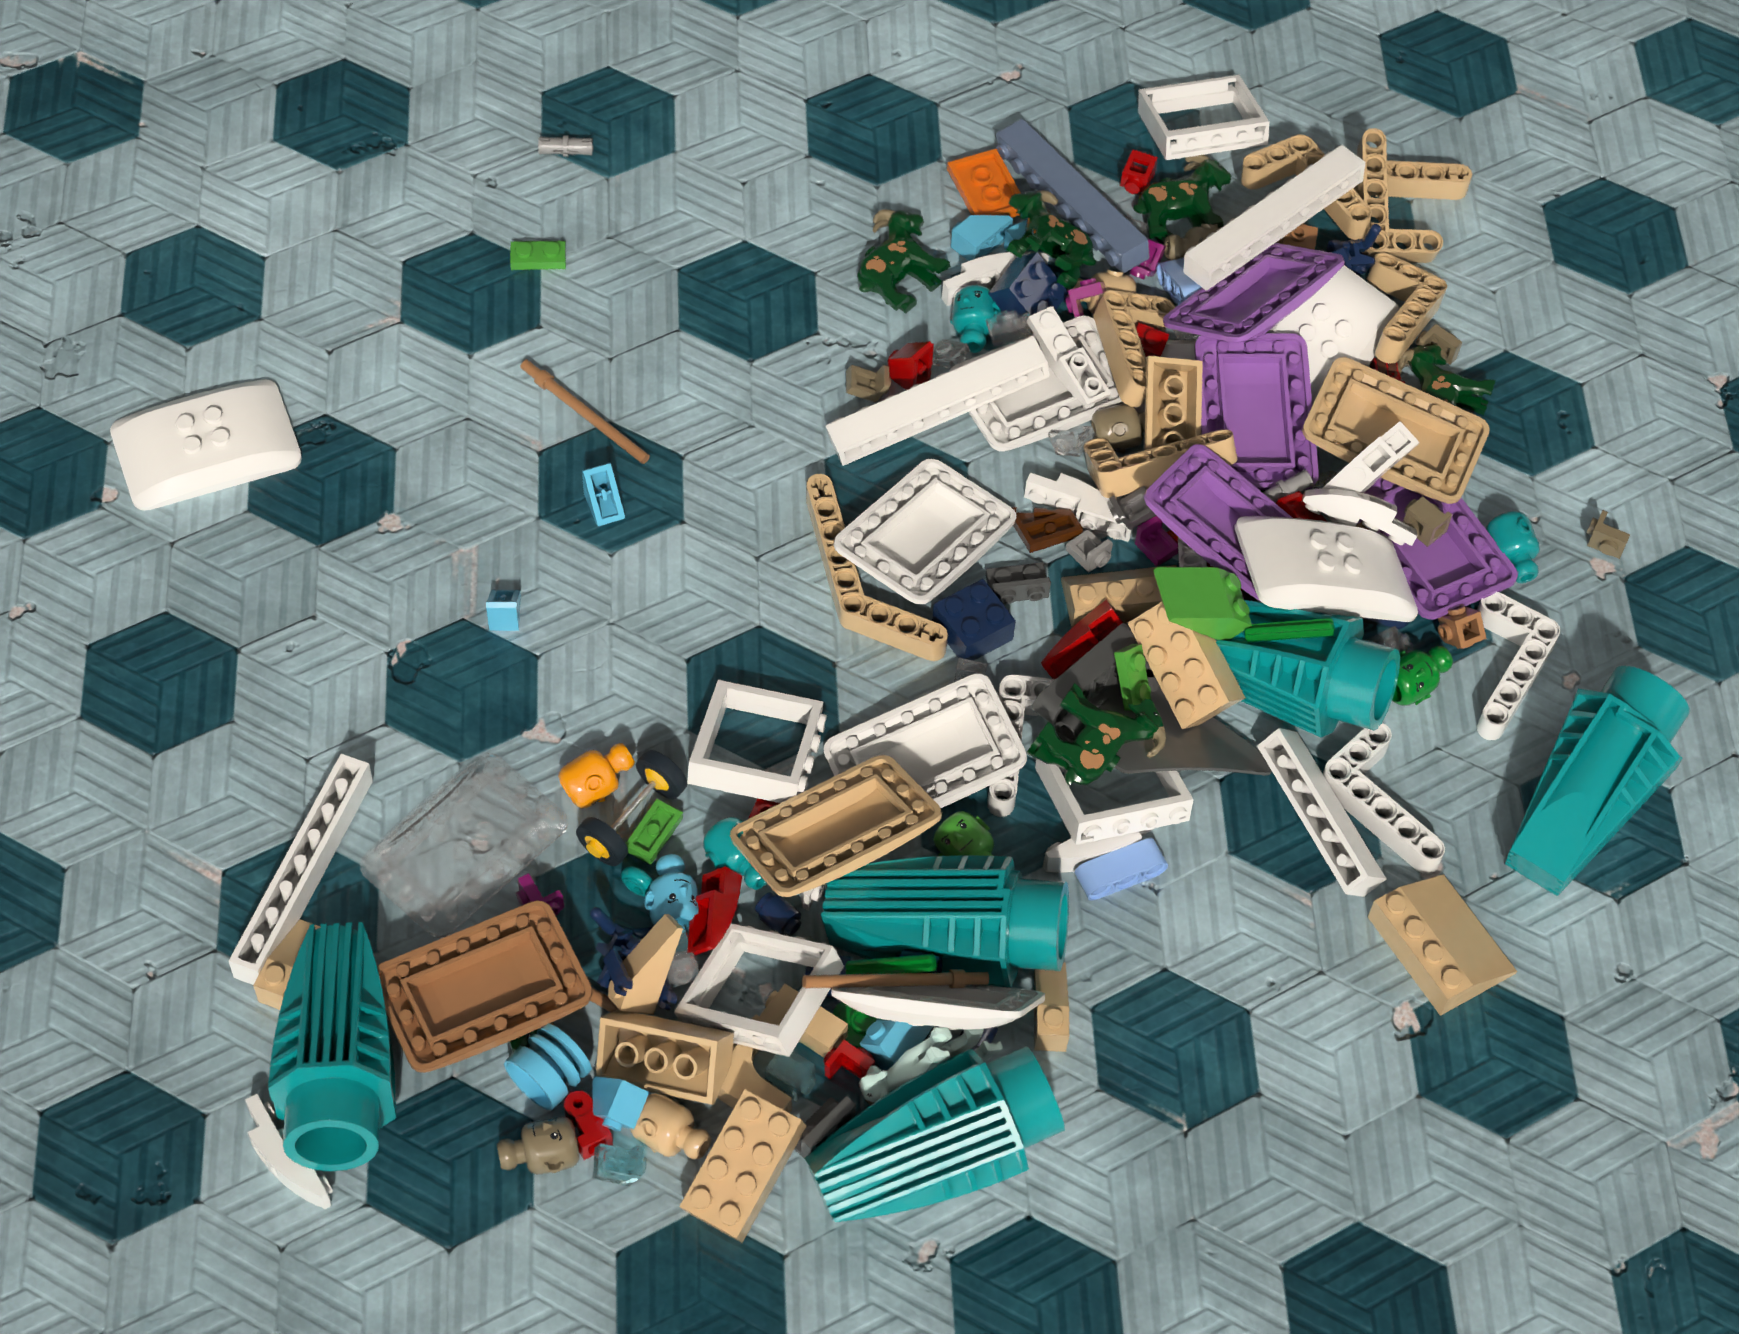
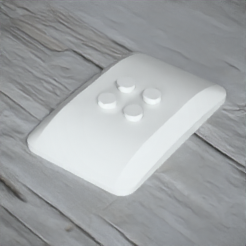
M1344 265L1313 297L1266 333H1293L1300 335L1306 341L1312 404H1314L1335 359L1346 357L1365 366L1370 364L1375 357V350L1383 329L1397 313L1399 306Z
M1080 316L1063 322L1078 349L1081 347L1085 349L1110 390L1111 395L1089 406H1085L1067 390L1048 365L1050 377L969 411L974 422L993 449L1008 451L1031 444L1092 420L1094 412L1101 408L1125 404L1119 397L1093 318ZM1033 334V335H1030V336L1025 337V338H1022V339H1027V338H1029V337H1031V336H1034V337H1035V335ZM1015 342L999 347L992 351L1004 349L1008 346L1013 345ZM989 351L982 355L976 356L974 358L956 364L953 367H951L949 372L962 367V365H964L967 362L976 361L980 358H983L992 351Z
M268 379L230 385L166 402L118 419L110 428L112 440L132 502L136 508L144 511L296 468L302 460L301 451L278 386L275 382Z
M926 459L837 534L834 540V548L840 555L915 604H926L965 573L1014 525L1016 512L1009 505L943 462L936 459Z
M1243 516L1238 518L1234 525L1259 600L1269 607L1411 622L1418 614V608L1394 545L1382 533L1333 522L1270 516Z
M977 673L828 739L823 749L834 776L878 755L892 757L940 808L963 799L1021 769L1027 761L1026 750L990 679L983 674Z
M949 985L832 988L833 997L869 1016L890 1021L906 1022L914 1026L931 1025L939 1026V1028L947 1027L949 1030L985 1029L1001 1026L1024 1016L1045 1001V993L1040 991L988 985H966L965 988L951 989Z

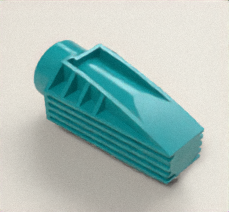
M1244 600L1249 607V617L1252 624L1331 618L1334 621L1335 631L1334 635L1329 637L1248 642L1246 641L1244 630L1228 641L1216 640V644L1221 649L1245 696L1241 702L1321 738L1333 733L1338 721L1373 731L1379 728L1389 710L1398 681L1400 669V653L1398 649L1363 640V618L1308 612L1299 609L1272 608L1261 602Z
M1632 666L1616 667L1600 692L1578 688L1511 846L1505 865L1558 896L1678 768L1682 757L1670 743L1690 713L1689 705L1684 697L1661 678Z
M935 856L868 863L827 883L825 901L823 902L824 912H821V917L829 944L867 959L896 957L897 954L901 955L903 949L934 952L935 956L942 957V973H948L950 969H964L965 972H988V986L1007 988L1012 987L1019 968L1061 971L1069 924L1068 884L1061 881L1024 879L1020 871L1015 870L1013 857Z
M352 922L346 923V926H341L339 923H333V925L329 926L321 924V927L316 930L315 925L310 924L286 986L274 1036L268 1089L270 1098L274 1103L277 1118L284 1120L283 1149L293 1162L314 1170L343 1171L367 1163L378 1151L379 1129L396 1118V1082L390 1031L381 981L363 922H358V931L353 929Z
M1028 1046L987 1064L973 1049H969L940 1063L937 1067L918 1075L882 1097L828 1137L807 1155L805 1160L823 1203L833 1221L859 1220L943 1202L989 1187L1029 1170L1024 1149L1065 1131V1125L1049 1082Z

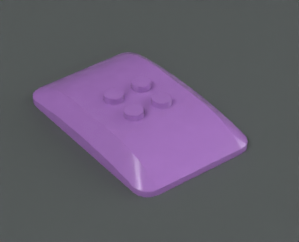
M1274 243L1206 291L1201 288L1163 317L1164 326L1173 330L1229 342H1245L1255 339L1272 329L1313 297L1344 266V258L1342 255Z
M1264 333L1249 341L1229 342L1199 336L1195 342L1194 352L1195 360L1203 361L1201 435L1217 430H1231L1238 460L1230 466L1259 490H1268L1274 487L1275 483L1280 479L1285 481L1304 469L1310 474L1314 483L1312 487H1314L1319 478L1317 448L1315 444L1304 437L1302 432L1303 425L1313 406L1308 350L1303 337L1293 333Z
M1195 444L1146 490L1144 501L1162 522L1213 567L1234 573L1241 582V589L1259 600L1234 525L1238 518L1243 516L1292 517L1212 450L1204 445Z
M1382 478L1376 480L1364 492L1396 505L1397 514L1394 518L1403 522L1405 517L1404 509L1412 500H1419L1421 497L1435 504L1442 513L1445 514L1449 511L1453 514L1447 532L1428 547L1417 538L1412 546L1404 543L1402 546L1392 541L1418 608V614L1421 617L1431 620L1438 619L1447 615L1448 609H1458L1461 604L1468 606L1481 600V598L1489 597L1495 594V592H1500L1515 584L1518 578L1515 566L1505 553L1499 549L1495 540L1462 498L1456 503L1448 504L1413 492ZM1380 529L1378 530L1379 533H1382V534L1386 535L1387 537L1389 536L1388 533H1386V532H1384V531H1382V530H1380Z

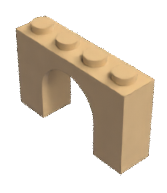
M784 984L778 992L774 990L765 1003L766 1008L761 1015L756 1014L752 1019L779 1026L799 992ZM820 1006L799 1042L825 1058L826 1054L834 1046L837 1048L846 1039L848 1024ZM733 1043L731 1066L717 1098L734 1109L744 1089L790 1113L792 1111V1098L764 1080L754 1068L753 1060L759 1049Z

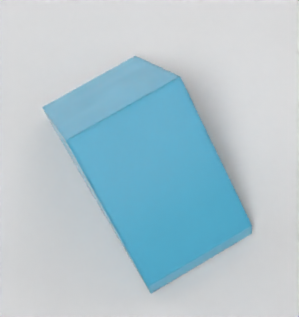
M611 463L582 470L584 496L596 525L601 526L624 519L625 515Z
M491 590L486 601L489 631H519L521 590Z

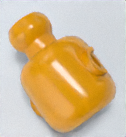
M623 743L613 745L610 752L604 756L597 750L584 752L560 769L558 777L573 803L579 808H588L597 802H604L606 796L617 790L619 781L616 774L620 771L630 770L634 766L635 761Z

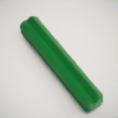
M1331 618L1257 623L1245 629V638L1248 642L1329 637L1334 635L1335 625Z
M929 954L854 960L846 962L845 967L846 974H897L934 972L937 964L935 955Z

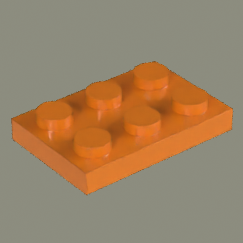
M997 149L947 162V171L971 215H1003L1012 218L1020 215L1009 204V199L1012 195L1020 194L1021 192Z

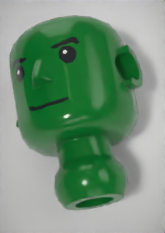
M1443 646L1432 647L1428 654L1420 650L1400 652V669L1392 701L1401 706H1409L1414 703L1418 705L1425 699L1430 698V693L1439 685L1440 673L1449 671L1453 665V658L1450 652Z

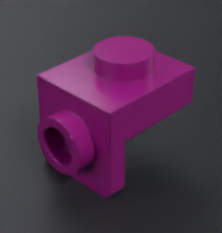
M1147 238L1149 259L1132 268L1129 274L1141 279H1145L1146 276H1154L1157 264L1160 263L1166 245Z
M1096 278L1079 282L1080 287L1068 290L1069 296L1066 297V304L1069 313H1073L1074 317L1084 316L1080 300L1104 294L1106 291L1104 282L1097 283Z
M1157 515L1138 525L1135 545L1156 567L1179 553L1178 544L1162 528L1163 522Z
M529 873L518 878L519 891L516 892V896L521 906L533 901H543L549 904L555 916L564 909L563 895L560 890L542 897Z

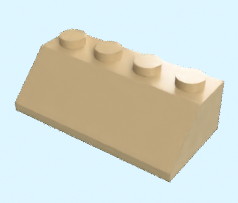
M1147 356L1145 450L1201 435L1203 361Z
M1171 565V566H1162V567H1177V566H1176V565ZM1157 567L1062 577L1061 583L1071 628L1106 599L1124 623L1132 621L1162 602L1153 571Z
M617 1009L600 1017L596 1077L623 1079L646 1091L712 1105L718 1097L731 1066L734 1033L634 1012L619 1011Z

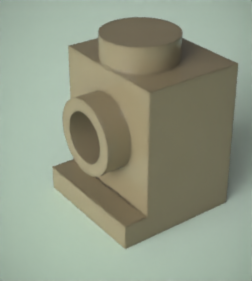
M1421 497L1419 500H1412L1406 506L1403 523L1417 529V539L1428 547L1447 532L1453 514L1449 511L1445 514L1442 513L1435 504Z

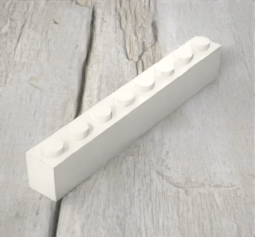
M1343 145L1327 152L1322 159L1315 164L1307 166L1302 173L1287 180L1283 186L1267 194L1256 205H1251L1243 214L1229 220L1217 232L1209 234L1204 241L1190 247L1184 255L1183 273L1206 291L1360 184L1363 181L1366 162Z
M1034 336L1020 339L1011 346L992 351L987 356L976 361L967 362L960 368L948 373H941L930 381L916 384L909 390L897 395L888 396L879 403L865 406L858 412L835 419L832 423L825 425L829 439L842 466L1050 377L1048 363Z
M340 754L229 959L234 978L254 985L267 958L299 921L373 782L369 763Z

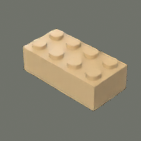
M1163 601L1128 622L1137 643L1142 644L1143 654L1182 729L1198 726L1245 698L1221 649L1216 644V640L1170 622Z
M744 1089L679 1207L690 1215L743 1243L807 1126L796 1116Z

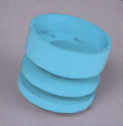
M548 1023L539 1028L537 1034H532L529 1037L528 1044L530 1049L520 1046L505 1060L504 1066L512 1081L529 1099L538 1106L552 1111L568 1094L565 1084L576 1087L581 1081L580 1078H585L591 1072L592 1067L580 1047L566 1033Z

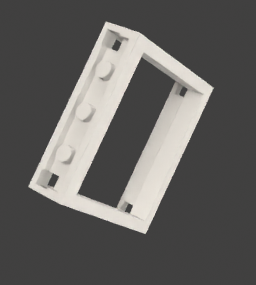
M1240 75L1139 89L1138 113L1165 160L1268 145L1269 120ZM1228 82H1235V87L1232 84L1228 85ZM1234 103L1244 120L1168 131L1159 114Z
M718 680L689 760L687 784L782 803L797 796L800 792L806 791L808 777H805V773L811 774L814 756L811 754L812 752H818L821 735H818V732H824L827 715L822 714L823 701ZM726 708L807 724L791 776L709 759Z
M1036 758L1035 769L1076 845L1179 824L1190 820L1193 798L1178 771L1156 772L1169 795L1168 798L1084 815L1062 774L1065 770L1057 765L1046 764Z
M731 923L724 937L711 952L674 1013L680 1022L733 1032V1043L790 1057L831 988L802 987L779 1026L712 1010L709 1007L744 952L814 967L810 975H839L844 965L834 946L827 945L826 942L817 943L808 941L800 936L790 937L781 935L773 930L768 932L755 929L749 925L745 927Z

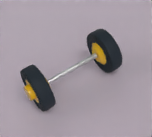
M647 750L637 760V772L648 786L611 827L597 818L587 817L576 829L577 838L584 848L595 858L609 866L619 865L628 854L627 845L616 830L653 789L666 798L676 799L687 787V779L681 769L671 759L658 751Z

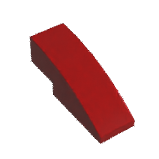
M1106 599L1059 640L1041 661V665L1052 679H1057L1124 622Z
M726 866L702 875L701 895L696 896L699 911L690 920L687 955L691 957L715 949L724 937L735 914L740 896L742 875Z

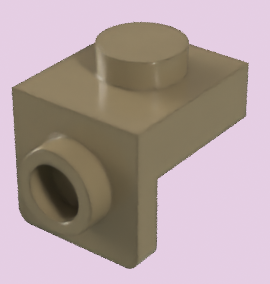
M1435 324L1428 332L1424 330L1418 336L1415 344L1418 346L1438 345L1441 348V357L1451 365L1458 357L1462 341L1454 334Z
M851 365L846 370L847 394L876 403L891 387L889 366L883 365L877 372Z
M1602 510L1599 519L1593 517L1586 532L1592 535L1587 546L1620 559L1630 534L1603 524L1608 512Z

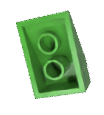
M1157 567L1153 570L1170 622L1215 640L1225 641L1232 639L1246 628L1252 626L1249 617L1250 610L1241 593V582L1234 573L1227 572L1218 567Z

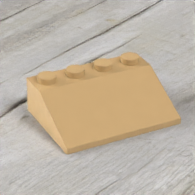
M1444 874L1398 887L1374 900L1368 919L1440 1016L1517 973L1515 967Z

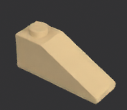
M664 914L624 959L623 964L633 981L632 989L624 988L627 991V995L616 994L614 983L611 980L608 987V997L619 1011L654 1014L683 928L670 914Z
M299 919L267 958L253 985L258 1002L280 1010L294 962L308 928L312 923Z
M1063 963L1061 971L1034 969V991L1045 993V1001L1034 1008V1051L1066 1052L1069 1040V998L1066 963Z

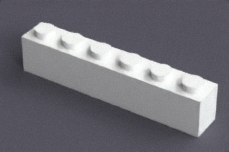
M1278 728L1257 745L1258 749L1345 894L1365 897L1386 880L1385 875L1298 732Z

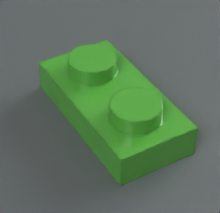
M512 241L510 248L511 270L566 269V241Z
M1131 644L1114 652L1124 710H1130L1129 704L1139 705L1144 699H1151V689L1148 684L1142 644Z
M656 799L627 840L628 853L651 865L682 821L683 812Z

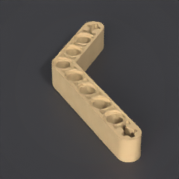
M1387 160L1388 197L1459 200L1467 194L1472 171L1466 165ZM1367 167L1370 172H1378L1374 167ZM1357 185V186H1355L1353 189L1358 193V185ZM1368 192L1369 196H1378L1374 192Z
M815 474L809 477L806 486V504L840 624L846 629L926 660L938 661L942 659L946 653L948 633L944 626L864 595L856 565L840 555L834 548V540H830L835 539L837 534L845 528L833 483L824 474Z

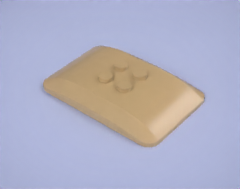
M1340 357L1335 359L1303 425L1302 432L1304 437L1325 451L1350 463L1379 436L1382 437L1400 421L1419 441V444L1380 478L1444 503L1453 504L1458 502L1465 491L1490 430L1488 423L1477 415L1350 358Z
M878 755L736 825L731 830L730 837L735 847L776 894L782 897H791L842 877L893 851L938 823L942 817L940 806L892 757ZM740 832H743V835L740 838H738L737 835Z

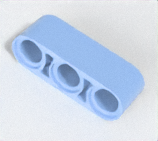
M1184 258L1157 264L1159 283L1177 305L1202 288L1183 273Z
M1147 838L1084 862L1078 866L1074 873L1088 900L1092 901L1155 878L1168 868V864L1155 840Z

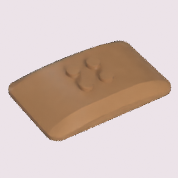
M543 901L527 903L377 965L386 1015L409 1065L417 1072L423 1073L454 1064L528 1034L584 1007L592 998L591 985L552 908Z

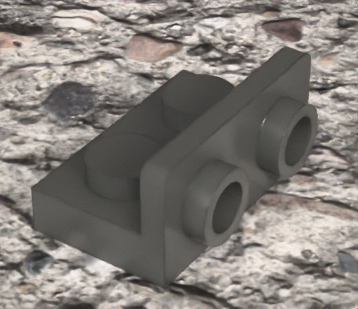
M1043 563L986 569L987 584L1002 604L1006 605L1025 600L1039 601L1043 598H1049L1051 581L1049 577H1046Z
M847 1096L840 1103L834 1098H829L805 1122L807 1127L794 1150L805 1159L822 1142L855 1117L856 1104Z

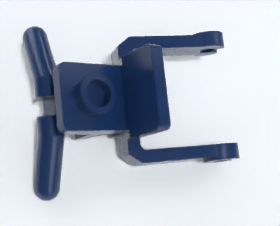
M1373 224L1363 239L1330 240L1327 244L1326 252L1342 255L1345 262L1344 265L1357 275L1367 272L1366 269L1375 265V260L1373 257L1361 253L1372 247L1381 232V227L1378 224Z
M594 907L590 911L591 918L606 934L612 937L610 944L598 942L595 948L604 955L603 961L605 963L597 983L602 987L608 988L612 980L615 993L626 996L627 991L624 988L632 989L633 981L629 977L623 961L653 927L636 929L624 927L614 923L600 908ZM666 978L658 1004L662 1009L671 1010V1005L668 1002L676 1004L677 995L672 991Z

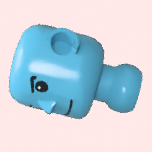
M664 855L656 863V871L659 877L652 881L646 893L644 905L650 911L653 926L664 914H670L683 928L682 932L689 930L690 920L699 911L698 903L696 902V896H698L697 885L690 875L684 873L685 863L679 855Z

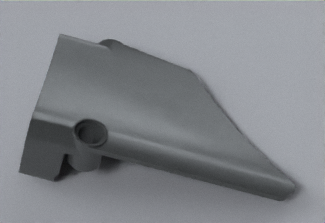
M1122 623L1046 687L1035 699L1032 710L1055 726V730L1062 741L1073 743L1085 726L1078 718L1059 706L1074 683L1082 689L1084 697L1097 708L1117 712L1135 719L1136 715L1134 712L1124 710L1114 652L1128 645L1138 644L1128 624ZM1145 658L1148 684L1151 689V700L1162 718L1167 738L1166 744L1156 756L1149 758L1147 754L1153 748L1154 742L1152 739L1125 743L1117 752L1121 759L1114 767L1115 769L1126 774L1187 770L1237 772L1263 776L1271 774L1272 770L1260 750L1214 717L1198 726L1182 729Z

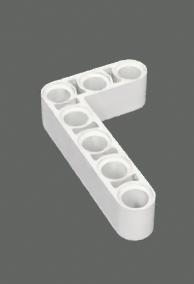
M1495 592V594L1484 599L1481 598L1477 610L1481 612L1484 628L1521 647L1485 705L1478 721L1477 731L1481 737L1487 740H1496L1502 736L1550 656L1560 634V626L1553 619L1500 592Z
M1008 675L1001 680L998 697L1009 718L1014 719L1011 722L1021 742L1024 715L1040 716L1032 710V705L1037 696L1056 679ZM1009 692H1012V693H1015V694H1017V695H1010V694H1008V693H1009ZM1019 770L989 785L987 805L989 811L995 816L1005 817L1014 810ZM997 796H1005L1007 799H999Z
M1384 723L1375 731L1364 728L1328 760L1323 775L1347 812L1415 870L1422 874H1432L1438 869L1445 853L1444 843L1364 775L1386 754L1392 737L1391 729ZM1354 794H1359V795L1363 796L1364 798H1359V797L1355 796ZM1378 813L1385 815L1386 818L1379 816ZM1400 833H1405L1410 837H1404ZM1424 853H1429L1433 857H1428Z

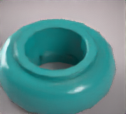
M632 866L624 868L621 872V880L624 885L633 893L645 897L653 879L643 870Z

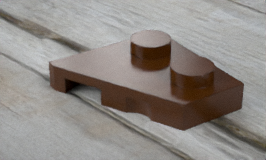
M1011 507L1016 512V520L1013 527L1029 553L1073 540L1083 533V528L1071 509L1048 510L1046 508H1034V513L1017 512V507Z

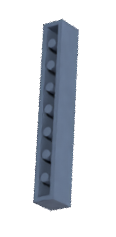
M1020 119L996 133L998 144L996 149L1003 160L1006 159L1012 165L1014 171L1018 175L1021 174L1027 180L1032 189L1052 193L1058 200V203L1053 206L1058 210L1059 215L1086 233L1093 243V249L1095 251L1099 250L1105 256L1109 265L1115 266L1124 274L1149 259L1148 239L1026 121Z

